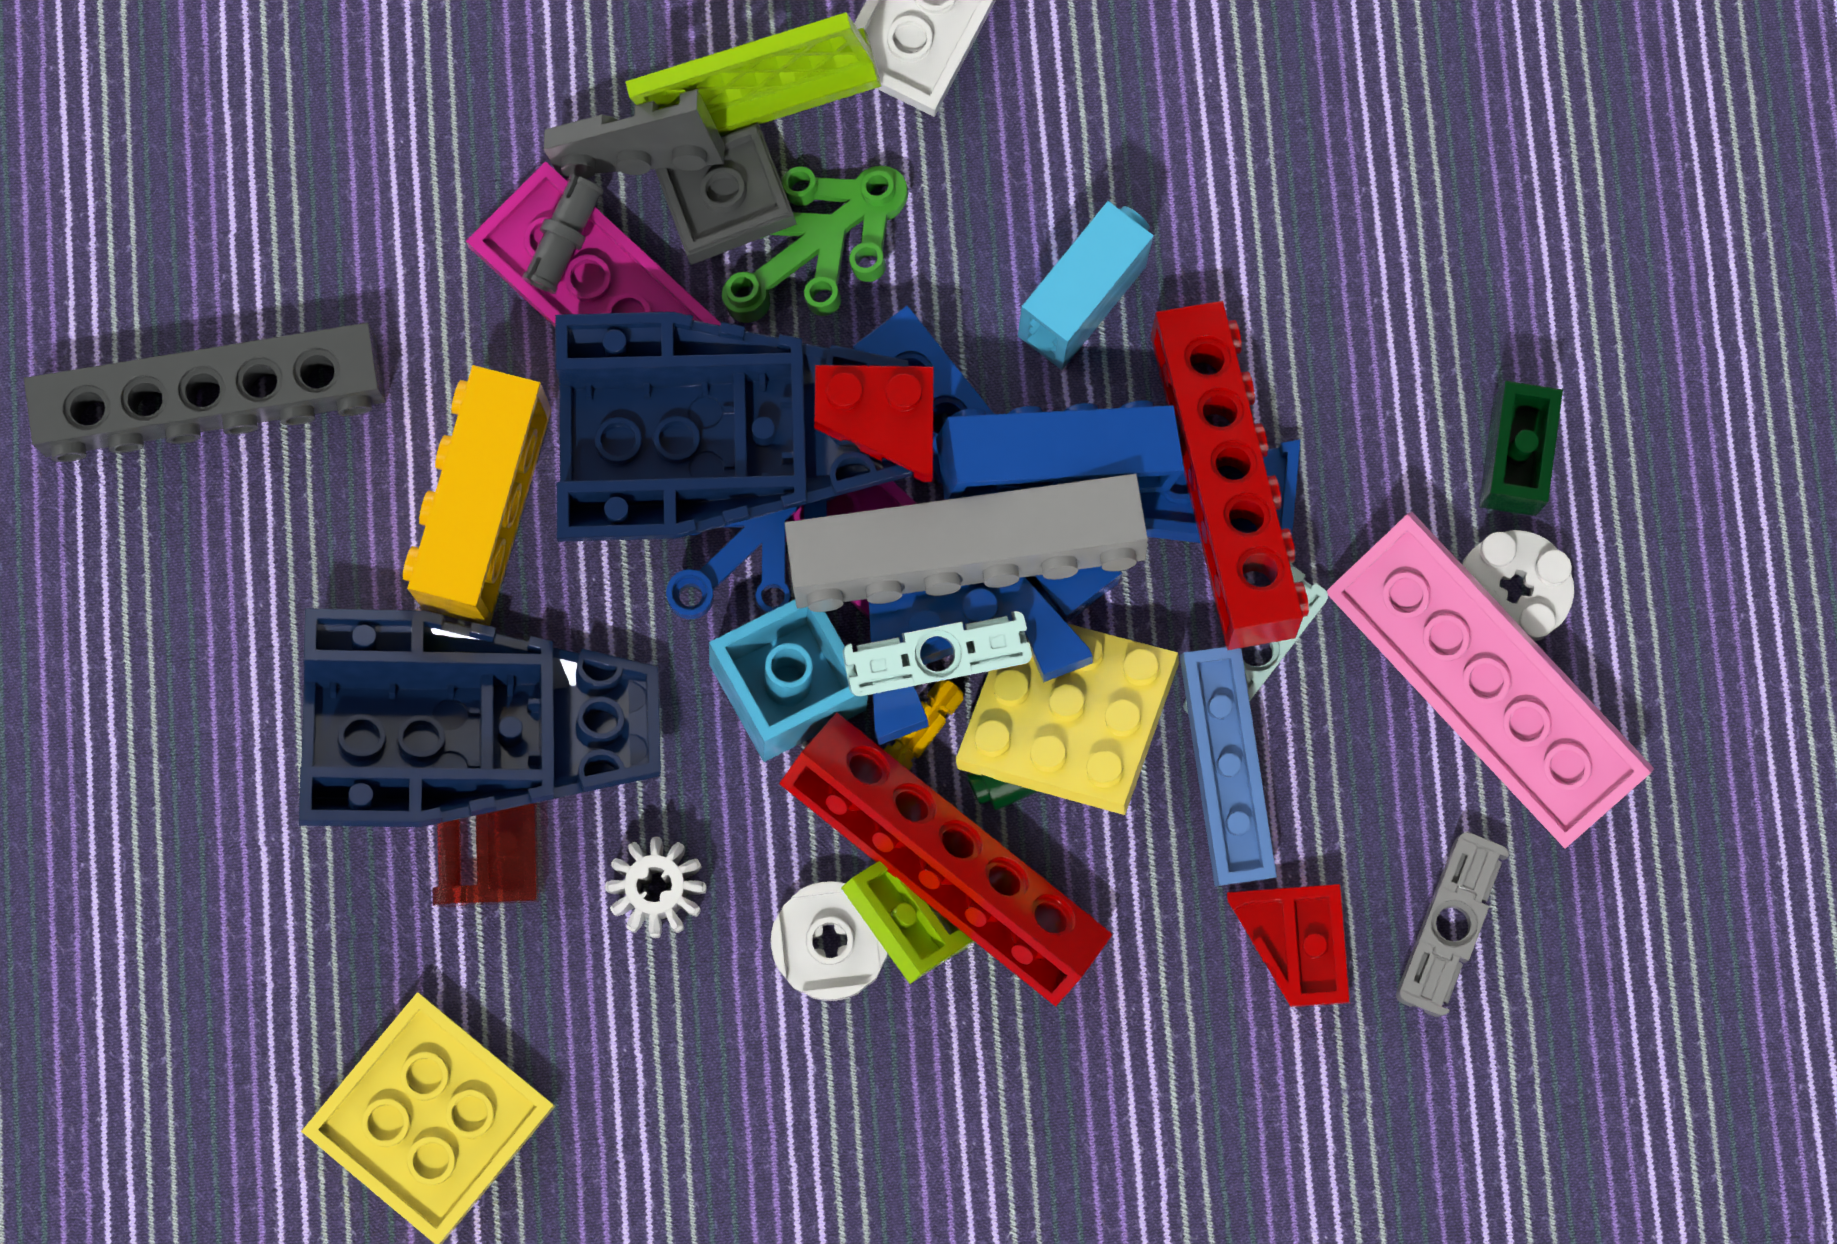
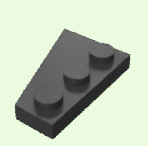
M698 89L681 93L678 105L659 109V105L651 101L635 105L634 116L618 120L612 116L601 114L545 129L544 151L555 170L561 176L569 177L570 174H574L577 177L580 176L587 179L594 176L595 173L608 172L641 175L649 172L650 169L678 168L684 171H696L704 168L706 165L724 164V142Z

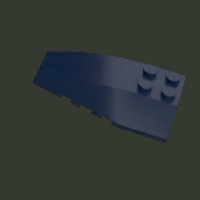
M676 312L555 315L556 373L560 388V481L556 482L558 542L677 539L912 476V471L885 458L880 461L861 452L853 442L847 440L839 441L816 430L814 423L815 365L908 366L907 360L831 345V348L802 343L801 338L782 334L779 335V338L748 332L743 326L721 322L720 326L695 321L691 315Z
M305 608L299 826L424 827L660 776L658 666L583 648L580 653L553 647V641L530 636L529 641L496 634L495 627L472 622L471 627L445 622L444 615L427 611Z

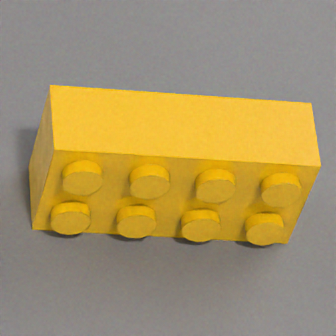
M472 365L468 381L460 380L458 382L451 408L452 414L458 415L452 436L444 435L442 437L436 455L435 468L442 470L436 492L428 490L421 505L419 524L425 525L420 546H411L403 569V580L409 581L407 589L423 610L490 626L552 411L540 382Z

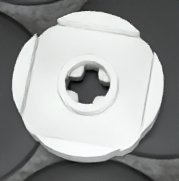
M1521 530L1492 533L1473 548L1462 562V565L1534 641L1542 640L1559 627L1570 611L1574 598V581L1571 575L1572 565L1570 559L1565 553L1558 550L1550 541L1540 535ZM1516 574L1524 578L1523 584L1529 587L1530 594L1529 596H1521L1516 603H1511L1507 600L1508 591L1500 587V580H1510Z
M833 881L819 882L800 889L784 904L773 923L771 949L779 972L793 989L813 999L838 1001L859 994L877 979L887 959L888 953L841 889L845 883ZM834 925L836 934L847 935V945L839 947L837 951L838 956L834 958H826L824 949H814L813 938L821 937L823 926Z

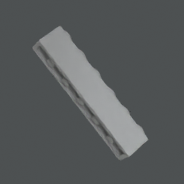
M1137 474L784 522L797 609L808 607L809 610L814 612L836 610L843 606V602L867 599L868 602L873 604L890 603L900 599L902 594L926 591L927 594L933 596L948 595L960 590L961 586L984 583L987 587L1000 588L1017 583L1021 577L1043 575L1044 578L1052 580L1064 579L1075 575L1079 569L1102 566V569L1105 571H1122L1135 566L1137 561L1146 560L1148 541Z

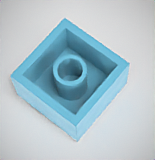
M795 599L709 642V665L763 762L815 737L836 712L848 720L866 711L868 695L855 696L850 692L843 659V648L845 646L825 612L811 611L808 607L797 609Z

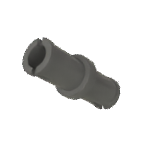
M570 174L568 183L551 219H544L540 227L543 236L527 271L522 276L523 280L541 290L556 294L557 286L574 250L582 249L586 240L582 233L599 196H602L604 191L600 186L583 177Z

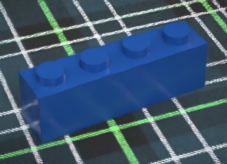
M1147 400L1133 401L1122 405L1120 408L1098 409L1096 404L1081 403L1070 406L1064 411L1043 412L1042 408L1037 406H1024L1013 409L1008 414L986 415V412L982 409H966L954 413L951 417H947L936 437L945 500L1137 474L1140 493L1169 491L1184 472L1174 405L1154 406L1153 402Z

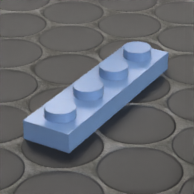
M1227 647L1184 652L1179 657L1214 885L1217 887L1276 878L1241 648L1227 650Z

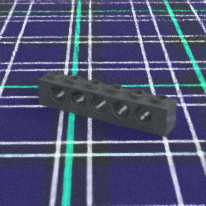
M368 322L24 378L32 445L45 457H51L52 461L55 462L81 460L87 457L86 451L107 447L113 453L133 452L142 449L144 441L166 438V442L172 444L194 442L201 438V432L223 429L225 434H245L257 430L258 423L280 420L283 425H301L314 421L315 414L336 410L338 415L341 416L362 415L372 411L373 404L386 403L377 338ZM323 366L334 368V377L327 386L318 389L308 387V378L315 369ZM267 375L277 377L276 388L270 395L263 398L251 396V388L257 379ZM206 385L220 386L219 396L213 404L206 407L195 406V396L202 387ZM150 394L162 395V404L156 413L150 416L138 415V406L144 397ZM94 403L105 404V412L100 421L89 426L81 425L82 413L89 405Z

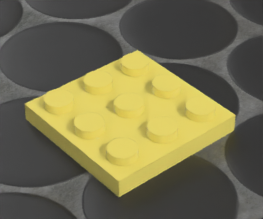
M1068 624L1089 647L1093 656V663L1046 682H1043L1033 656L1026 664L989 671L956 756L957 768L1126 815L1179 665L1178 652Z
M417 992L301 1132L434 1244H443L555 1108V1105L422 994Z

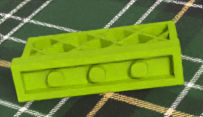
M847 12L625 81L629 98L636 105L654 101L659 105V109L678 105L681 93L698 89L720 136L755 123H766L882 87L868 34L864 28H856Z

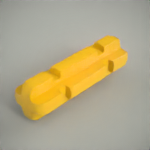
M947 679L937 681L927 694L929 700L926 703L921 701L929 726L895 739L893 746L887 745L884 751L909 770L913 766L911 762L913 757L919 758L946 723L944 717L947 713L952 715L963 701L964 693Z

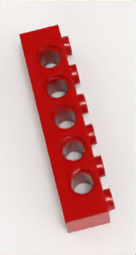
M1223 301L1158 311L1155 313L1150 337L1167 406L1174 405L1184 465V476L1227 650L1294 639L1297 636L1303 617L1308 616V598L1304 584L1302 582L1294 583L1290 563L1295 561L1293 538L1288 528L1281 529L1276 510L1281 509L1280 487L1275 475L1267 476L1263 457L1268 455L1266 432L1262 423L1254 424L1250 405H1254L1255 402L1253 381L1249 371L1241 372L1237 354H1240L1242 350L1238 324L1236 320L1228 321ZM1206 363L1214 367L1217 373L1204 375L1197 372L1192 365ZM1211 414H1218L1225 417L1230 422V425L1217 427L1210 424L1205 417ZM1223 466H1232L1240 470L1244 477L1237 480L1228 479L1222 476L1217 469ZM1238 518L1247 519L1256 526L1257 531L1252 533L1240 532L1232 526L1230 521ZM1251 571L1260 572L1268 577L1271 584L1265 587L1254 586L1245 579L1243 574Z
M837 712L804 748L779 783L875 862L881 861L888 868L887 871L895 878L898 877L917 896L1055 1007L1083 977L1113 935L1090 914L1082 910L1052 886L1044 877L1036 873L1006 849L998 840L991 837L953 804L945 800L907 767L899 763Z

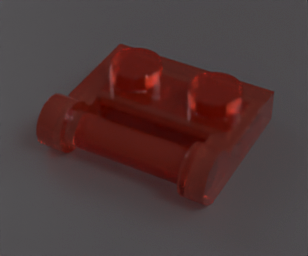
M537 803L476 815L477 885H462L460 819L437 824L438 887L432 888V903L434 907L539 902Z

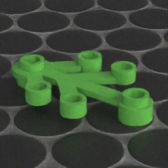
M803 166L788 170L782 179V186L787 199L792 204L804 206L814 200L843 202L845 204L832 214L793 212L796 225L770 234L798 236L800 238L754 273L738 272L726 281L722 289V299L729 315L743 323L754 322L762 318L769 310L771 304L769 291L816 255H818L815 278L810 280L805 286L804 297L809 309L814 314L827 316L834 313L841 304L838 281L845 236L848 231L863 220L862 242L852 249L849 256L850 265L854 275L861 281L872 282L879 279L886 270L883 247L887 221L893 219L901 212L908 198V187L902 174L888 166H874L864 170L854 180L815 178L814 173L809 168ZM799 181L809 182V186L803 191L791 190L794 184ZM877 187H888L886 192L881 195L875 196L870 194ZM872 256L877 258L876 263L871 267L863 268L858 266L859 262L865 257ZM753 287L752 292L748 296H735L739 290ZM828 290L832 292L831 297L824 302L813 300L814 296L820 291Z

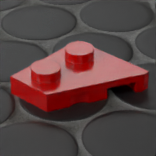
M815 365V429L839 441L847 440L853 442L861 452L882 461L885 458L914 472V478L922 482H932L934 367Z
M1340 884L1227 892L1229 905L1250 937L1290 1007L1351 1004Z

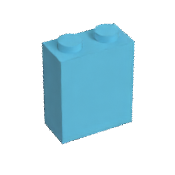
M1107 201L1022 305L1018 337L1059 369L1063 370L1146 268L1154 237L1148 231L1150 226L1147 221L1133 209L1126 206L1118 209L1111 202Z

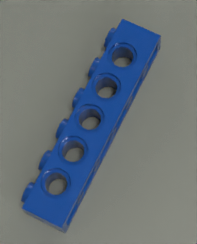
M908 306L853 345L854 350L907 360L908 366L934 367L933 418L942 413L953 415L966 409H982L986 412V415L994 414ZM933 431V477L942 485L936 443L938 434ZM1101 566L1079 569L1075 575L1064 579H1046L1043 575L1029 576L1026 579L1061 618L1068 623L1118 585L1122 573L1120 571H1105Z

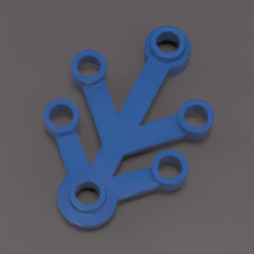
M835 497L805 504L804 519L826 517L827 502ZM801 506L722 526L743 529L699 571L692 569L682 570L670 579L666 589V596L671 610L684 619H697L704 616L713 605V591L761 545L762 583L756 590V603L759 610L766 614L790 602V590L785 583L784 522ZM693 587L702 593L701 601L697 605L686 606L680 601V595L686 588ZM770 588H777L784 593L785 597L780 605L771 607L762 600L764 592Z

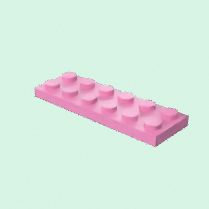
M1413 512L1408 513L1327 590L1328 596L1565 849L1654 770L1652 765Z

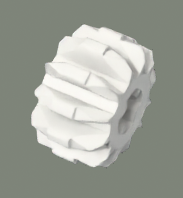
M652 837L650 842L651 855L644 856L642 849L636 842L629 844V852L636 862L630 866L623 860L615 858L611 866L618 873L626 876L625 880H611L605 884V890L608 893L626 894L625 897L619 899L610 907L612 913L615 916H620L635 908L628 919L627 929L633 933L637 932L647 917L649 918L648 929L652 938H660L662 933L661 919L668 918L670 926L676 933L683 931V922L676 913L683 909L689 915L697 917L701 912L700 907L695 902L686 898L687 894L700 895L706 893L707 890L705 882L685 880L702 868L699 860H688L682 865L677 866L684 856L685 846L680 842L675 843L667 856L664 857V846L660 837ZM661 873L665 883L671 881V891L661 892L660 901L650 902L651 897L647 892L641 894L642 884L651 883L652 874Z

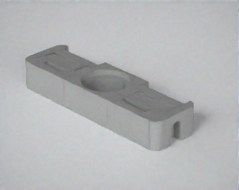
M1465 832L1455 839L1396 991V998L1400 1003L1409 1007L1421 1008L1425 1013L1434 1017H1441L1449 1013L1450 1010L1442 1007L1443 1003H1449L1463 966L1461 962L1465 963L1471 957L1490 907L1483 904L1482 901H1488L1502 864L1498 859L1505 860L1509 856L1508 850L1504 846L1469 832ZM1447 908L1458 909L1465 915L1468 922V931L1463 939L1449 941L1440 935L1437 930L1436 921L1442 910Z

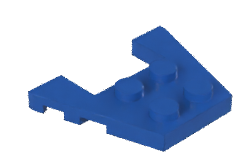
M1021 577L1013 585L1000 588L987 587L984 583L961 586L960 590L948 595L933 596L927 594L926 591L902 594L900 599L890 603L873 604L869 602L871 642L899 637L900 643H902V633L962 622L963 628L966 630L965 624L1007 616L1009 621H1013L1011 612L1018 611L1024 615L1027 627L1025 630L1026 639L1030 643L1032 656L1043 682L1093 663V656L1089 647L1025 577ZM940 636L927 639L920 650V658L924 665L954 654L951 644ZM914 686L873 694L875 734L879 745L929 726L927 716Z

